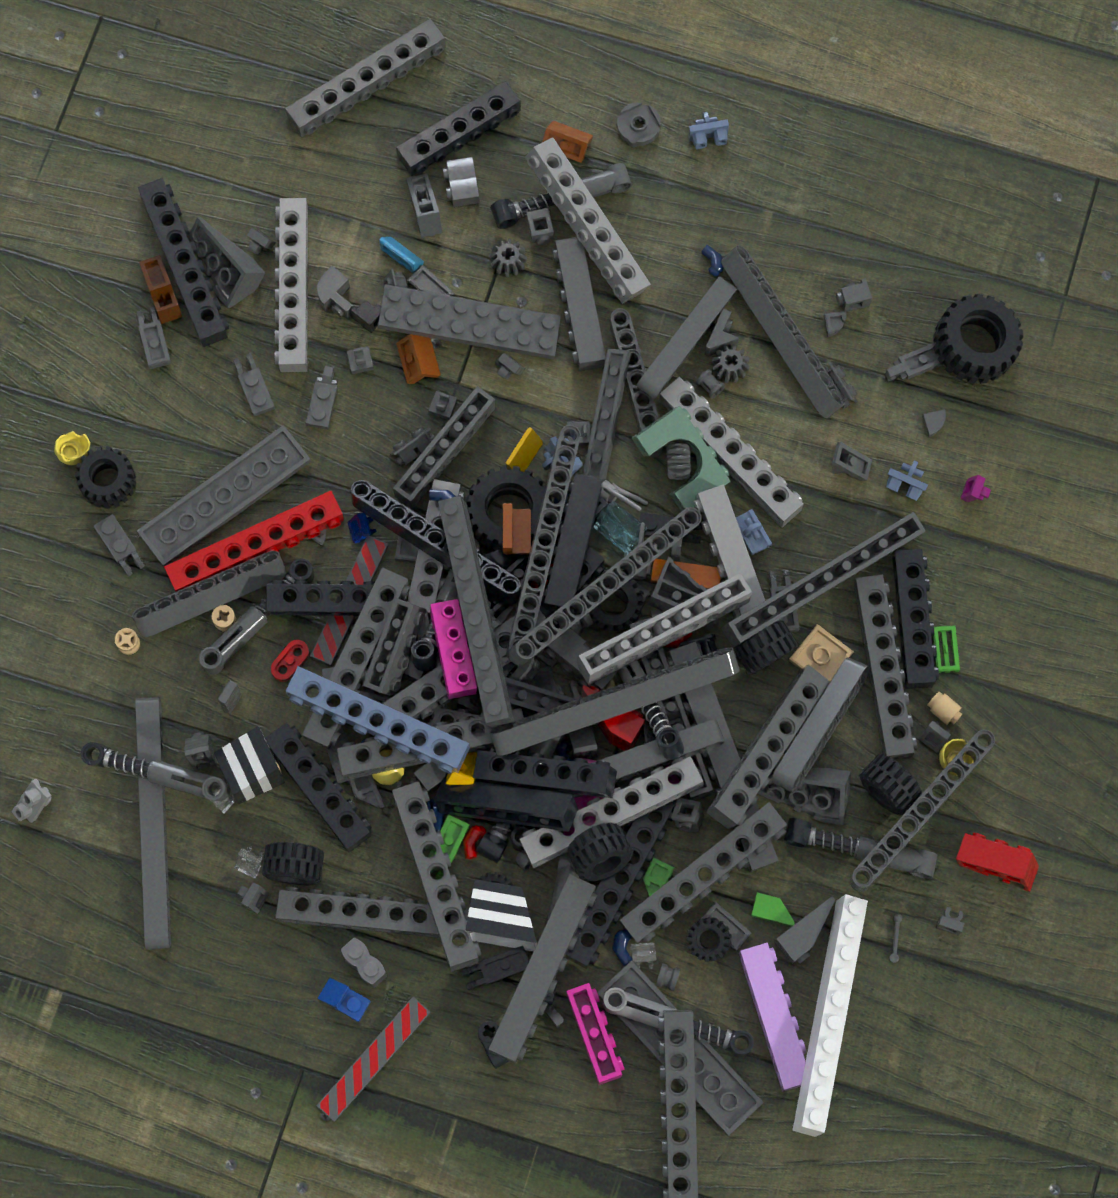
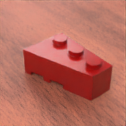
M965 833L956 858L961 867L985 876L990 874L1003 878L1002 882L1010 884V881L1023 884V890L1028 892L1031 891L1039 868L1029 848L1023 846L1014 848L1008 846L1007 842L999 839L990 841L979 833H973L972 835Z

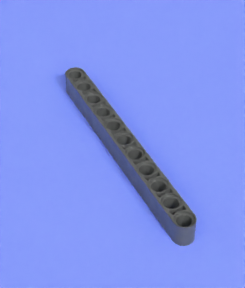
M574 425L564 426L556 442L506 649V655L509 660L511 647L536 626L581 436L579 429ZM564 436H570L574 441H567ZM559 456L566 457L569 462L561 461ZM554 477H560L564 482L558 483L554 480ZM554 497L559 503L553 504L549 501V498ZM549 518L554 524L548 525L544 522V519ZM544 539L549 543V545L543 546L539 543L538 540ZM533 561H541L544 567H537ZM528 582H536L539 588H531ZM523 603L532 604L534 609L527 610ZM519 624H524V625H526V626L528 627L529 631H527V632L521 631V630L518 628V625H519ZM523 649L524 652L521 655L526 656V652Z
M693 507L684 509L520 639L509 651L510 660L516 665H523L698 526L701 522L700 512ZM685 517L690 520L691 524L686 522ZM669 530L674 532L675 537L670 535ZM652 542L658 545L659 550L654 548ZM636 555L642 558L643 563L637 560ZM619 568L625 570L626 576L620 572ZM603 581L609 584L610 589L604 586ZM586 594L592 596L594 602H590ZM570 607L576 610L577 616L570 612ZM553 621L559 623L560 629L554 627ZM536 634L543 638V643L536 639ZM518 648H523L526 656H522Z
M723 648L514 721L512 724L497 727L490 731V736L496 754L498 756L506 755L737 674L740 669L733 648Z
M136 698L137 757L139 760L145 759L149 763L154 760L164 762L161 698ZM138 774L146 950L171 948L165 787L150 783L147 777L143 778Z

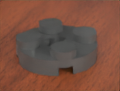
M638 102L631 103L621 110L617 121V131L620 137L631 147L647 145L659 135L660 116L650 105L648 107ZM635 121L644 122L642 128L634 127Z

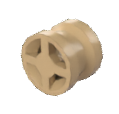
M227 605L218 606L212 612L213 623L222 632H225L236 622L234 611Z
M123 628L115 636V644L123 654L132 655L138 651L140 640L132 629Z

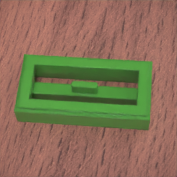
M934 627L932 639L937 651L936 658H934L935 666H938L939 673L959 672L956 627ZM946 631H950L954 666H950ZM938 632H941L944 666H941Z

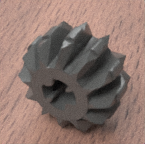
M508 239L507 244H504L500 240L498 242L499 247L493 246V253L489 255V259L492 261L491 267L492 269L497 268L498 275L505 272V276L508 278L509 273L512 272L517 276L518 270H524L525 266L523 263L527 262V256L524 255L525 248H519L520 243L518 241L511 244V240Z
M725 345L723 351L717 350V357L712 358V363L714 364L712 371L718 372V379L725 377V383H728L729 379L736 383L738 382V377L745 378V372L749 371L750 366L747 364L749 357L743 356L744 349L736 351V345L732 347V350H729L728 346Z
M674 442L667 445L666 466L669 479L682 480L689 478L691 464L690 447L687 443Z

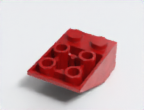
M584 685L582 688V698L600 692V690L593 686L587 687ZM632 710L598 722L597 725L610 744L622 751H627L634 747L642 734L645 720L642 718V714Z

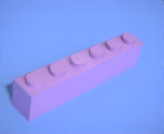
M768 943L741 950L739 957L781 1090L784 1092L800 1087L805 1068L803 1054L806 1053V1048L803 1040H798L796 1031L799 1030L796 1017H791L789 1011L792 1005L788 993L784 994L781 986L784 984L782 973L780 970L776 971L774 962L777 961L774 948H769Z

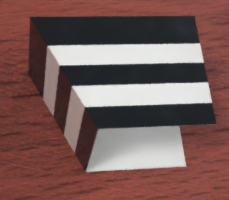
M259 726L214 752L238 805L285 783Z
M475 879L465 931L473 932L470 933L472 941L511 948L524 946L525 950L534 951L537 942L523 888Z

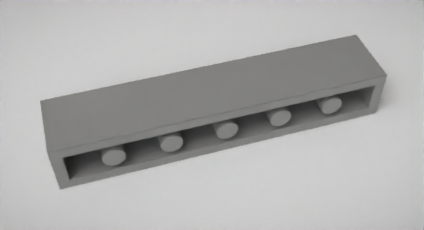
M721 485L698 493L695 496L694 505L702 514L704 521L701 524L705 535L709 534L712 543L709 544L713 557L717 556L719 562L717 570L720 577H724L726 581L741 573L752 591L749 603L732 611L736 619L764 602L765 598L725 486Z

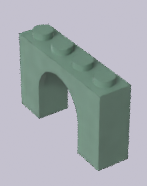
M678 406L633 436L632 440L644 457L650 456L672 440L682 441L691 447L696 457L695 472L686 483L669 494L682 512L688 507H695L694 500H696L695 496L698 493L721 485L725 486L730 482V479L728 478L729 472L722 464L719 465L715 459L717 455L713 448L707 446L703 441L704 435L698 427H694L690 420L692 418L685 408L682 409L681 406Z

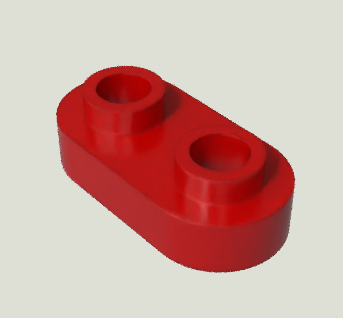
M293 640L273 661L271 673L277 681H289L297 667H301L309 657L307 644L302 640ZM296 650H301L302 654L300 656H295L294 652ZM281 668H287V672L285 674L279 673V670Z

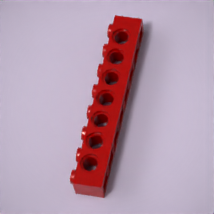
M329 491L168 564L164 568L177 592L266 552H279V550L286 547L293 548L307 537L312 539L321 533L320 531L324 529H334L344 521L343 513L332 491ZM317 513L324 515L319 521L312 519ZM295 523L303 524V527L299 530L292 529ZM275 532L282 533L281 538L277 540L272 539L271 535ZM253 542L262 543L258 549L250 548ZM233 551H239L241 553L240 556L236 559H231L229 557V555ZM212 561L220 562L216 568H209L208 565ZM192 570H197V571H199V573H198V575H197L196 577H194V578H189V577H187V575H188V573H189L190 571H192Z

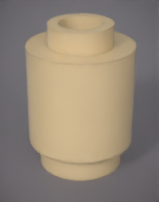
M938 692L927 704L931 708L930 711L946 725L950 722L954 725L962 716V713L959 712L962 707L948 695H943L941 692Z

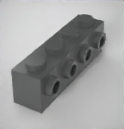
M397 598L394 599L362 686L390 696L396 695L401 686L404 670L409 665L412 645L417 642L418 632L425 621L427 609Z

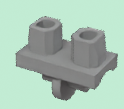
M34 779L21 795V799L13 808L12 813L19 821L27 818L32 823L36 821L43 808L50 803L52 795L46 787L41 788L39 781Z

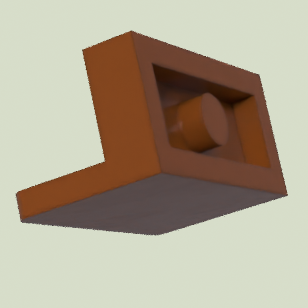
M552 121L546 128L542 142L554 138L567 158L581 163L584 160L587 146L591 142L593 135Z
M409 334L396 343L407 384H415L424 377L437 378L441 375L431 338Z
M503 503V554H529L531 549V510L512 509V503Z

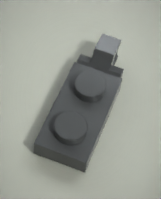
M936 342L900 356L898 360L893 362V367L886 369L885 376L888 382L899 377L901 380H908L942 366L938 361L940 355L934 352L933 347Z
M325 366L322 378L317 377L306 426L329 429L338 390L337 380H333L334 367Z

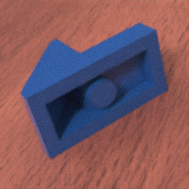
M329 978L317 998L357 1022H360L371 1003L369 999L351 990L349 986Z

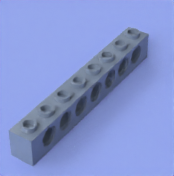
M299 666L286 689L287 696L290 697L289 701L299 706H302V704L311 707L310 710L321 716L324 713L332 716L331 719L340 725L350 724L354 726V731L366 735V732L375 736L374 739L385 745L388 742L392 743L402 753L408 754L412 752L418 755L417 759L427 764L434 762L439 765L438 768L449 774L452 771L459 772L470 749L468 742ZM312 688L319 690V694L314 698L307 696L308 691ZM332 698L341 700L337 707H330L328 702ZM355 707L362 710L361 714L357 717L349 715L350 710ZM375 717L383 719V723L378 727L370 724L371 720ZM395 727L405 729L401 736H394L392 730ZM422 736L426 739V742L422 746H416L413 744L416 737ZM438 746H445L448 749L447 753L442 756L436 755L434 751Z

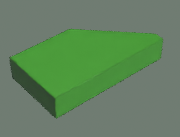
M654 857L643 878L649 897L669 881L674 871V867Z
M757 892L751 914L752 917L790 927L795 925L794 920L780 898Z

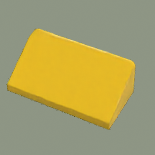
M531 427L526 430L506 461L507 469L513 470V466H518L521 472H525L543 445V441Z
M476 752L467 753L458 773L452 771L451 774H447L446 784L470 785L474 783L473 775L477 758Z

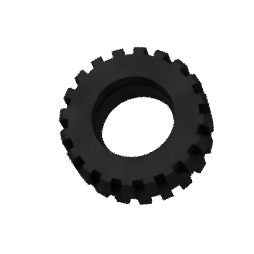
M975 294L973 298L971 295H966L961 300L957 299L947 308L935 327L936 331L933 334V342H936L933 348L935 354L940 355L938 361L941 365H946L947 368L945 370L949 374L955 373L957 375L956 378L961 381L965 378L968 379V383L975 384L979 380V383L983 384L988 383L989 380L994 381L1008 371L1022 349L1023 342L1021 340L1024 334L1023 330L1019 329L1022 325L1019 318L1015 319L1013 309L1006 308L1005 302L1002 300L998 302L994 300L995 297L988 295L985 298L983 294ZM964 325L983 327L992 335L996 351L992 353H979L972 350L963 341L960 327Z
M500 466V471L495 472L494 468L488 470L486 477L481 475L477 478V484H472L469 489V496L466 498V504L474 539L480 542V547L484 550L489 548L491 552L503 550V528L495 525L489 519L487 513L490 503L503 495L519 496L529 504L531 509L532 545L546 487L543 486V480L539 476L534 478L533 472L528 469L525 472H521L518 466H513V470L507 469V466ZM545 518L544 522L551 525V519Z

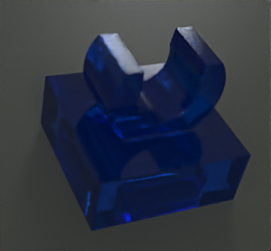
M357 513L347 522L353 543L362 542L365 538L377 532L376 529L369 528V524L374 520L366 517L364 513Z

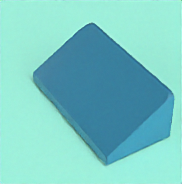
M381 237L379 239L380 249L410 272L415 273L424 264L422 259L392 237Z

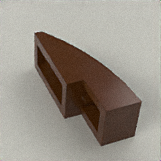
M158 255L140 261L139 264L161 324L181 318L182 314L161 256Z

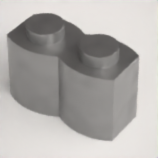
M473 158L446 161L447 168H443L444 180L449 181L450 187L446 188L448 201L452 200L453 207L479 203Z
M353 938L341 948L346 962L352 968L358 970L360 977L368 986L375 988L387 977L381 962L375 957L370 956L367 947L360 940Z

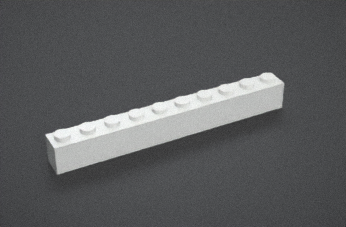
M847 894L836 900L793 1125V1131L814 1137L825 1133L868 902L867 900Z

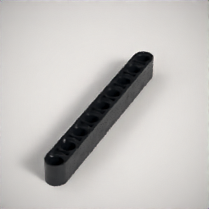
M359 480L353 483L351 486V500L356 509L453 570L445 532L369 482ZM477 552L486 592L506 605L518 602L520 595L519 579ZM506 589H513L514 591L508 592Z

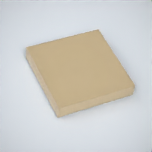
M817 624L789 658V661L800 670L809 664L831 682L847 657L850 658L854 651Z

